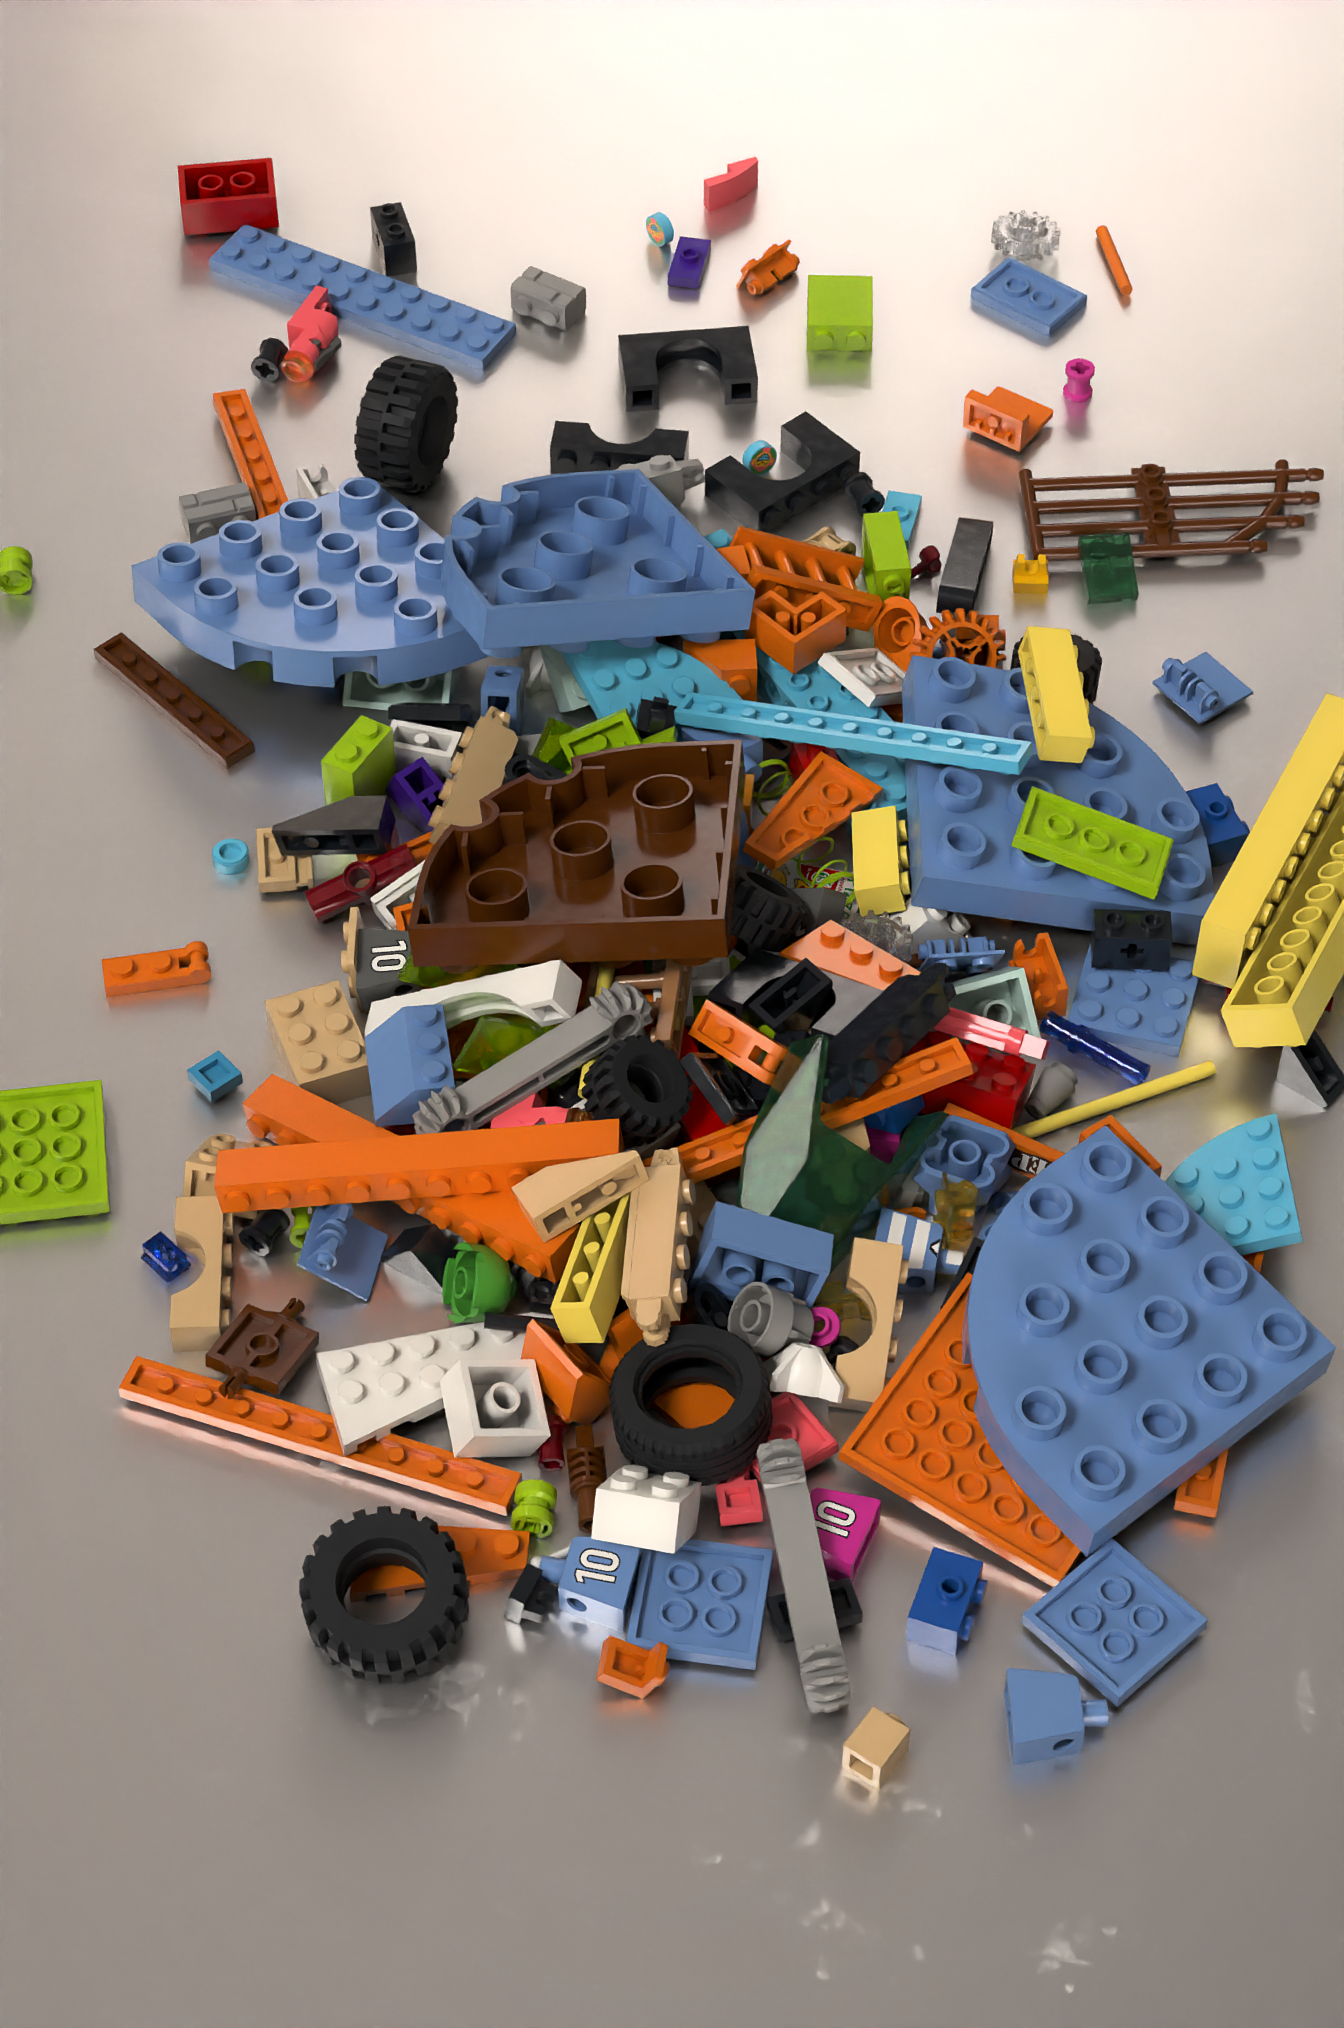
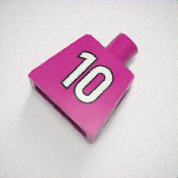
M820 1487L814 1488L810 1493V1499L826 1575L835 1581L850 1577L853 1583L880 1524L881 1500Z

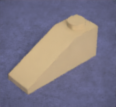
M636 1150L547 1166L537 1173L528 1176L520 1183L511 1187L523 1214L545 1243L650 1179L640 1155Z

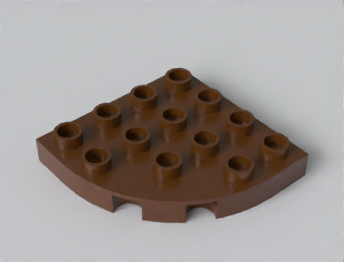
M742 739L637 744L582 754L571 758L572 772L563 778L542 780L527 773L480 799L482 823L466 827L451 824L434 844L422 866L408 926L414 967L439 966L445 972L458 974L469 972L479 965L516 964L519 968H524L560 959L563 962H594L603 968L617 969L628 966L635 960L672 959L675 963L682 966H699L713 958H727L729 954L746 778Z

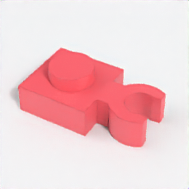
M749 1466L733 1477L715 1484L721 1527L763 1521L757 1479L750 1480Z

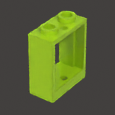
M898 511L863 514L861 557L865 561L862 573L867 593L880 596L882 602L893 596H902L909 599L911 565Z

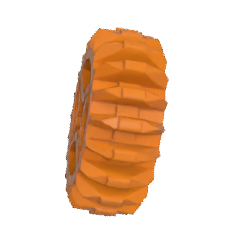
M956 608L954 619L949 610H943L941 615L943 622L936 616H931L929 621L933 629L923 625L920 626L919 631L925 635L924 640L914 638L912 641L914 645L921 646L920 653L911 652L910 658H912V655L932 658L934 646L940 638L939 643L943 649L941 658L956 657L954 652L956 649L964 651V654L961 655V660L968 664H974V658L982 650L981 647L983 646L984 659L982 666L1002 669L996 667L997 660H1006V655L999 654L996 649L1005 646L1004 640L993 641V638L998 635L999 629L992 627L986 630L990 619L983 617L977 622L978 612L971 610L965 618L964 609ZM956 627H966L974 632L977 637L973 640L959 643L955 637L950 635L948 630Z

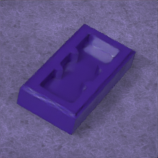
M679 237L668 273V285L699 289L711 251V240Z

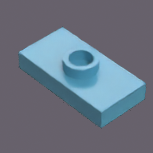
M888 490L882 512L898 511L906 548L909 549L921 507L922 495Z

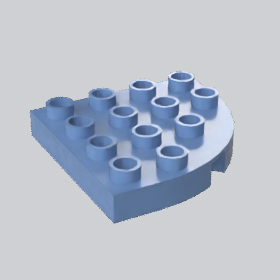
M639 469L552 474L502 485L501 501H488L479 497L473 498L452 517L451 534L445 535L440 575L441 591L452 611V616L464 626L479 645V649L491 657L515 658L521 655L524 646L548 645L552 649L564 653H581L588 650L590 641L615 640L617 643L631 648H647L655 643L656 636L680 635L686 640L697 643H712L720 638L721 631L747 630L750 626L755 595L754 588Z
M354 477L347 479L340 484L339 490L313 500L304 498L289 500L280 506L279 512L252 522L246 520L228 522L219 529V534L192 544L176 542L165 545L158 551L156 557L131 565L134 601L173 637L204 658L233 670L250 661H266L273 664V679L277 682L305 686L334 687L335 681L340 675L347 672L361 671L372 674L377 679L378 685H389L442 674L489 656L479 649V645L452 616V611L441 591L440 575L445 539L419 519L413 511L407 509L384 490L377 481L371 478Z
M912 655L902 682L903 723L1029 741L1032 743V756L1019 775H1004L989 770L966 769L962 766L932 764L928 761L905 759L911 906L1088 931L1092 930L1094 909L1171 911L1172 942L1197 946L1201 921L1215 897L1208 844L1197 809L1193 806L1175 775L1160 757L1135 733L1114 717L1089 702L1088 719L1090 726H1093L1095 730V741L1093 747L1087 750L1083 762L1070 763L1039 760L1021 668L1007 671L968 664L964 660L955 657L935 659ZM1032 786L1174 839L1155 899H1150L1012 847L1011 844Z
M1106 1125L1043 1169L1026 1183L1005 1206L991 1227L979 1252L965 1304L962 1326L963 1364H972L979 1387L973 1409L990 1447L1008 1474L1026 1495L1086 1557L1324 1375L1336 1350V1347Z

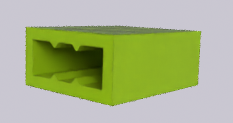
M808 275L807 350L872 352L873 276Z
M361 715L321 760L326 805L350 796L387 795L389 800L390 796L385 791V788L396 774L392 727Z

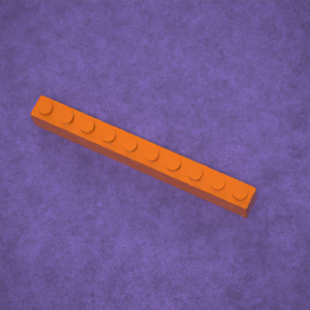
M271 1074L242 1103L248 1129L256 1137H265L279 1145L398 1136L380 1126L375 1127L374 1123L274 1074ZM512 1191L390 1200L398 1204L407 1213H416L430 1220L432 1224L435 1223L439 1229H448L460 1235L466 1242L490 1246L505 1261L509 1260L525 1268L531 1275L543 1277L555 1284L562 1278L580 1229V1224L577 1223L544 1243L523 1214Z
M618 1118L218 1150L214 1188L222 1213L512 1191L511 1187L547 1166L623 1153L624 1142Z

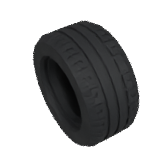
M685 1324L671 1326L668 1333L669 1337H667L668 1341L657 1347L647 1345L645 1340L642 1339L621 1358L618 1363L619 1365L614 1370V1374H612V1382L609 1386L610 1408L615 1437L624 1457L629 1460L631 1465L648 1468V1473L662 1476L667 1472L684 1473L689 1476V1480L702 1482L701 1486H709L727 1480L743 1471L757 1458L759 1445L767 1443L773 1423L768 1374L759 1354L753 1350L750 1344L737 1335L710 1325ZM689 1382L711 1383L725 1389L735 1399L727 1413L711 1424L693 1429L671 1428L657 1422L648 1413L649 1408L660 1394L671 1387Z

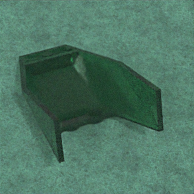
M819 1034L791 1042L744 1145L736 1206L834 1234L830 1275L850 1253L854 1238H864L876 1225L880 1218L881 1209L888 1207L949 1114L940 1111L913 1118L907 1125L892 1162L889 1164L882 1162L827 1127L821 1120L820 1110L829 1037Z

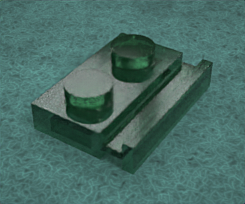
M1129 532L1114 536V533L1079 536L1078 548L1087 604L1122 602V599L1137 600L1139 592Z

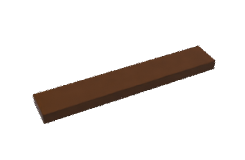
M122 632L94 648L95 658L226 769L255 752L253 741Z

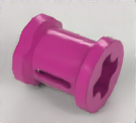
M1081 358L1068 361L1065 367L1068 380L1067 384L1063 387V395L1066 399L1073 403H1083L1092 397L1093 389L1090 385V379L1094 376L1095 366L1092 362Z

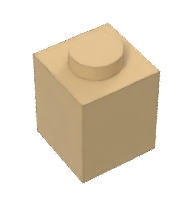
M873 1706L843 1744L842 1767L879 1790L908 1753L910 1728L906 1727L905 1723L898 1716L892 1713L885 1714Z

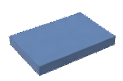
M1011 257L1004 260L971 288V298L1047 336H1051L1087 304L1086 294Z

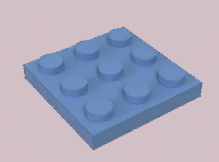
M1090 943L1067 1019L1065 1033L1179 1057L1200 979L1192 975L1194 962L1170 957L1168 970L1091 968Z
M1112 1538L1022 1615V1624L1117 1707L1206 1629L1208 1622L1205 1616Z
M689 1539L674 1554L643 1548L626 1642L649 1651L658 1642L668 1645L666 1655L668 1659L756 1670L773 1563V1550Z

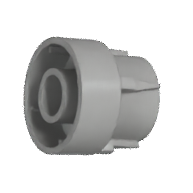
M752 1282L738 1293L731 1306L728 1317V1331L750 1344L759 1356L768 1358L769 1356H774L793 1342L808 1344L811 1341L814 1320L811 1310L805 1306L806 1301L794 1298L792 1292L762 1282Z

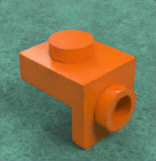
M610 1635L602 1645L596 1681L643 1699L656 1686L660 1687L666 1680L669 1672V1662L666 1661L668 1645L658 1642L649 1651Z

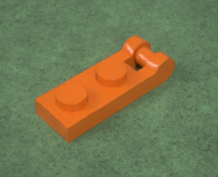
M194 941L187 944L185 948L101 959L106 997L199 985L208 982L212 974L211 967L206 962L209 957L207 945L201 941Z
M707 999L688 1032L689 1035L747 1073L773 1086L778 1076L775 1072L782 1060L786 1061L792 1051L719 1004ZM762 1050H765L768 1054L761 1065L756 1061Z

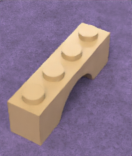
M217 1195L176 1197L174 1231L178 1253L195 1259L204 1269L200 1277L191 1286L171 1295L169 1329L173 1351H209L231 1324L230 1309H225V1301L232 1300L231 1276H226V1268H233L232 1243H227V1235H234V1212L222 1213Z
M854 1238L850 1249L845 1288L857 1295L866 1305L871 1316L872 1333L867 1342L860 1348L837 1356L833 1369L845 1387L842 1402L835 1403L828 1400V1406L867 1413L891 1380V1378L885 1377L887 1362L894 1363L898 1338L891 1337L893 1323H900L903 1309V1299L896 1298L898 1283L905 1284L909 1260L902 1259L904 1245Z

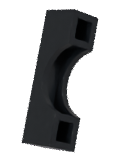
M555 421L550 444L551 473L560 474L610 471L618 469L624 464H637L648 461L657 455H671L675 461L688 460L689 431L655 428L649 436L640 441L617 444L599 438L591 430L589 423Z

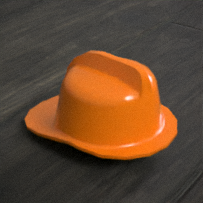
M893 596L884 600L873 623L875 648L877 647L905 672L911 660L910 653H920L921 646L912 643L913 639L924 640L925 635L919 631V628L922 625L928 627L924 617L917 611L916 606L909 599L902 596Z

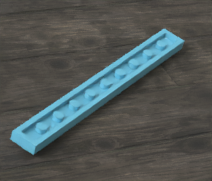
M689 692L674 710L676 724L688 725L697 729L708 728L730 734L741 733L755 735L764 739L788 740L797 744L821 745L830 749L842 748L859 751L864 754L875 753L894 756L898 759L908 758L928 761L932 764H949L962 766L966 769L995 771L1004 775H1019L1032 756V743L1029 741Z

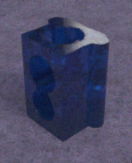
M161 1231L142 1244L143 1254L141 1259L167 1283L174 1280L191 1266L186 1254ZM162 1254H166L168 1260H164ZM177 1264V1269L172 1271L173 1267Z

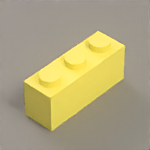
M896 806L851 812L854 892L861 917L905 911V895L911 894L908 871L904 872V868H910L907 845L903 846V842H908L906 820H899Z

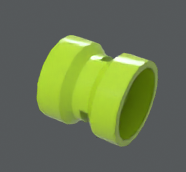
M10 546L0 552V589L7 594L21 595L32 587V555L25 548Z
M535 1479L524 1480L518 1483L514 1496V1503L517 1505V1508L512 1512L511 1529L530 1531V1538L534 1539L550 1535L553 1531L554 1515L551 1513V1510L555 1508L557 1501L556 1488L548 1482Z

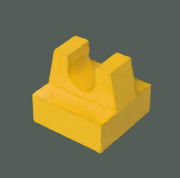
M1018 554L1017 558L1013 559V593L1048 594V560L1046 555L1039 554L1038 560H1025V554Z

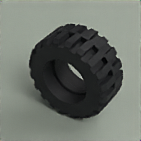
M399 355L383 361L381 367L376 368L372 380L368 382L365 388V396L361 399V409L356 419L357 431L354 434V444H356V450L354 451L355 459L358 461V469L364 477L371 478L381 485L413 493L428 488V485H431L436 480V475L440 474L444 467V460L448 458L449 447L454 439V427L458 416L456 413V407L458 406L457 386L453 381L452 374L444 366Z
M377 1506V1513L366 1515L365 1509L353 1512V1520L344 1523L340 1518L330 1525L332 1534L328 1538L325 1535H320L313 1543L315 1556L307 1555L302 1566L304 1577L299 1580V1594L310 1637L315 1647L321 1648L323 1657L332 1666L340 1663L342 1672L353 1678L358 1676L359 1671L365 1674L366 1682L380 1683L381 1676H391L392 1683L405 1681L404 1673L415 1670L417 1676H420L430 1671L428 1662L433 1658L441 1663L449 1655L448 1643H458L463 1634L462 1623L468 1620L470 1609L468 1603L469 1589L461 1554L456 1551L454 1540L447 1531L439 1533L437 1522L427 1516L423 1517L421 1522L418 1521L416 1511L402 1508L400 1514H394L390 1506ZM383 1565H397L406 1567L423 1578L426 1592L421 1603L411 1614L399 1621L389 1624H370L353 1617L345 1608L344 1598L351 1584L361 1574L372 1568Z

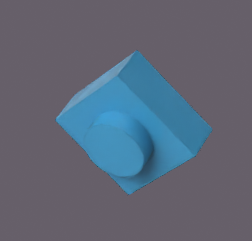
M219 1050L187 1069L189 1080L210 1102L215 1101L243 1083L242 1073Z

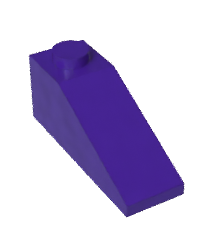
M422 756L396 773L385 788V791L405 818L421 833L427 834L433 831V827L429 826L428 823L437 805L442 807L444 801L438 798L443 783Z

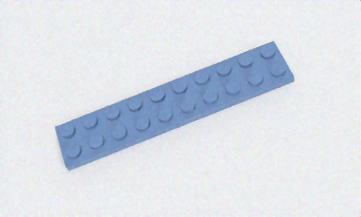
M242 225L209 258L211 270L300 303L305 301L316 285L328 288L329 303L332 305L331 314L482 371L516 335V323L249 225Z

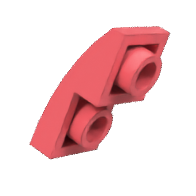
M752 157L727 164V173L704 179V206L708 212L740 200L758 186V159Z

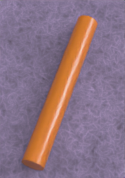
M1104 225L1099 226L1095 232L1122 295H1129L1133 291V287L1109 230Z

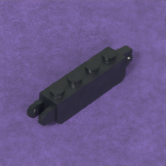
M934 963L927 967V969H924L919 975L908 974L898 977L815 1054L821 1073L809 1087L813 1101L832 1104L844 1097L860 1098L950 1012L948 1003L954 998L956 991L953 984H942L945 978L950 975L946 963Z

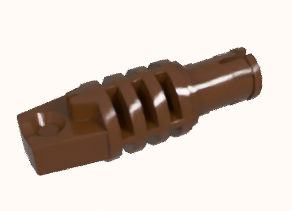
M592 1425L575 1427L576 1448L567 1449L570 1494L577 1502L579 1530L583 1533L592 1534L596 1488L607 1480L604 1446L594 1447Z

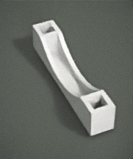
M560 959L529 967L516 968L515 970L498 974L485 975L467 981L454 982L436 988L423 989L405 995L392 996L387 999L371 1002L363 1039L365 1042V1037L405 1006L443 1004L446 1030L465 1020L494 1013L518 1014L533 1020L541 1027L563 1023L576 1014L582 980Z

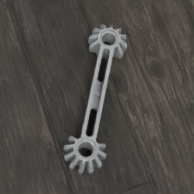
M615 981L610 989L601 986V993L597 997H589L590 1007L454 1090L445 1085L440 1093L431 1091V1097L427 1101H418L420 1110L412 1115L416 1134L476 1130L610 1048L619 1039L623 1040L630 1035H635L636 1037L638 1035H646L644 1026L653 1021L650 1016L652 1008L649 1005L648 999L637 987L632 986L630 983L623 985Z
M783 1438L774 1439L759 1445L757 1460L805 1699L808 1708L813 1713L835 1712L840 1708L848 1707L852 1698L851 1688L809 1495L799 1443L794 1438L785 1440Z

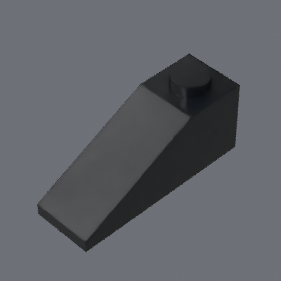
M387 795L350 796L273 825L272 834L281 856L385 854L389 850L396 819Z

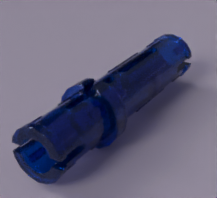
M1052 1010L1047 1013V1016L1050 1017L1049 1019L1047 1017L1043 1018L1039 1032L1067 1046V1051L1075 1055L1080 1053L1123 1077L1135 1086L1143 1083L1141 1079L1146 1080L1151 1065L1145 1064L1090 1033L1089 1027L1083 1024L1078 1026Z

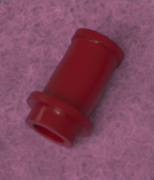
M546 1415L551 1436L539 1447L538 1467L541 1470L552 1472L565 1467L563 1436L567 1433V1428L562 1422L561 1417Z

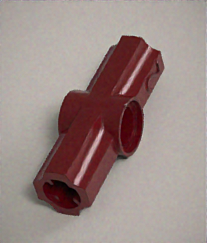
M404 844L368 862H352L345 868L343 874L305 891V895L316 919L320 923L358 904L371 905V897L417 865L409 848ZM361 879H370L365 887L355 888Z

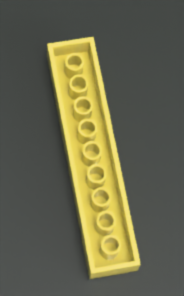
M1326 693L1205 913L1200 926L1192 970L1193 976L1231 989L1234 987L1313 845L1316 836L1327 820L1328 814L1341 794L1340 791H1343L1344 698Z
M1344 789L1220 1010L1234 1047L1261 1048L1264 1046L1297 1047L1306 1045L1344 974Z

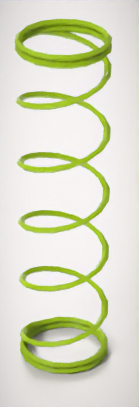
M770 759L758 764L761 769L771 764L781 765L786 769V771L778 772L767 779L760 788L759 793L754 791L758 808L765 816L768 813L762 808L760 798L781 795L794 783V776L790 772L789 767L779 759ZM786 774L783 782L777 788L762 793L765 785L772 778ZM791 778V782L788 785V787L781 791L787 785L789 779ZM822 837L818 840L830 841L831 848L826 854L817 859L801 860L809 847L802 851L799 859L791 858V860L797 862L798 875L804 882L811 885L810 888H814L816 884H818L816 888H823L827 883H834L842 877H849L854 880V874L847 872L848 863L842 859L832 860L818 870L812 882L801 873L800 863L817 862L830 854L835 843L832 838ZM836 862H841L845 865L843 872L831 874L820 883H815L819 873L827 866ZM854 890L846 899L845 906L850 904L856 897Z

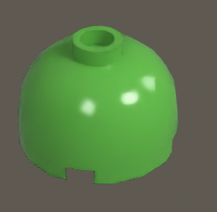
M471 1242L457 1244L454 1249H459L460 1251L456 1258H448L443 1275V1303L450 1304L453 1314H447L449 1320L456 1324L482 1323L485 1320L486 1312L502 1313L516 1293V1278L512 1275V1269L508 1262L491 1249L490 1246Z

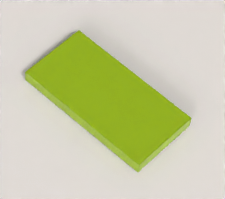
M1032 786L1011 846L1154 900L1162 881L1174 839Z

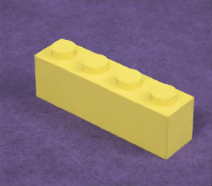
M1028 626L1018 649V655L1039 760L1082 763L1087 750L1091 749L1094 745L1095 730L1089 724V701L1084 699L1082 690L1084 682L1083 673L1078 671V648L1076 645H1073L1070 629Z
M631 1191L582 1221L550 1308L565 1343H604L621 1295Z

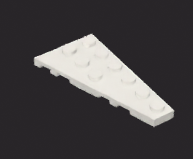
M535 1312L520 1314L522 1316L554 1319V1316L550 1314ZM484 1322L316 1353L318 1371L344 1457L357 1451L358 1444L372 1437L378 1441L390 1435L391 1428L407 1420L415 1423L443 1409L444 1402L439 1380L459 1359H521L526 1333L485 1329Z

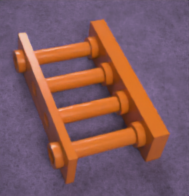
M743 526L738 527L729 547L744 545L751 568L746 581L755 590L754 600L772 589L794 607H798L823 591L847 609L846 627L866 632L870 631L883 602L880 596L859 591L855 585V580L865 563L864 558Z

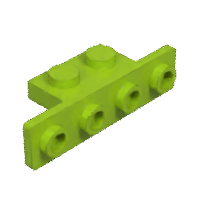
M624 708L561 735L559 742L572 767L571 758L575 756L637 744L676 742L678 732L675 726L642 740L627 708Z

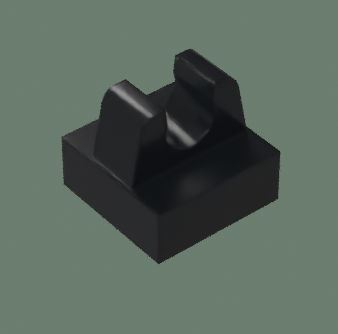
M654 696L652 701L641 698L635 723L640 737L645 739L673 727L675 721L674 710L677 706L669 705V699Z
M527 1563L508 1597L504 1614L505 1618L517 1624H520L522 1618L542 1623L545 1620L548 1610L539 1606L536 1601L543 1599L553 1604L556 1599L557 1589L541 1578L543 1570Z

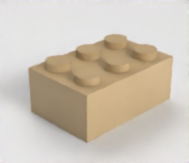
M338 980L264 1001L268 1031L290 1083L335 1105L371 1094L365 1042Z

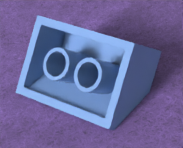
M443 1004L402 1007L365 1037L375 1127L415 1124L412 1115L420 1110L418 1101H427L431 1097V1091L440 1093L445 1085L453 1090L455 1089Z
M716 1201L703 1228L687 1289H691L701 1283H710L721 1292L726 1300L734 1302L738 1293L746 1285L752 1282H762L792 1292L794 1298L806 1301L805 1306L811 1309L830 1273L834 1234Z

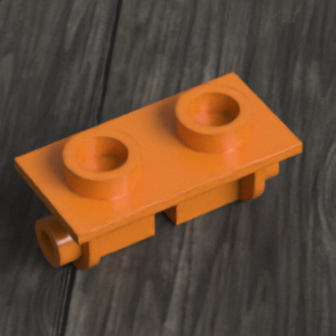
M787 240L780 246L777 244L772 245L765 251L762 258L757 261L754 258L748 261L740 271L742 276L736 287L740 288L746 283L747 289L752 295H760L775 285L778 281L777 278L781 281L796 271L800 260L796 254H791L787 250L791 240Z

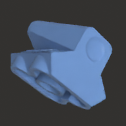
M956 1115L940 1120L935 1126L934 1136L928 1148L921 1153L920 1163L912 1177L930 1194L929 1212L936 1217L960 1225L965 1224L1009 1180L1012 1168L1007 1163L1015 1148V1144L1006 1132Z

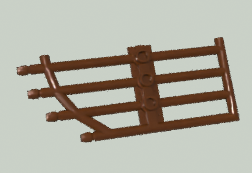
M1284 459L1278 460L1275 463V469L1166 473L1165 467H1159L1156 464H1142L1141 468H1131V475L1033 478L1032 471L1029 469H1022L1019 472L1033 560H1038L1039 554L1046 555L1048 561L1248 554L1249 552L1258 554L1267 552V541L1252 540L1249 542V540L1264 530L1286 529V527L1295 529L1305 525L1304 516L1289 515V517H1286L1285 515H1277L1283 506L1319 503V492H1287L1288 482H1305V480L1312 482L1324 479L1323 469H1289L1288 461ZM1275 483L1274 492L1171 496L1169 487ZM1134 488L1136 497L1037 501L1035 492ZM1266 506L1260 516L1175 519L1174 510ZM1139 511L1140 521L1041 524L1039 515ZM1238 531L1224 541L1180 543L1179 533ZM1143 534L1145 544L1045 548L1043 538Z

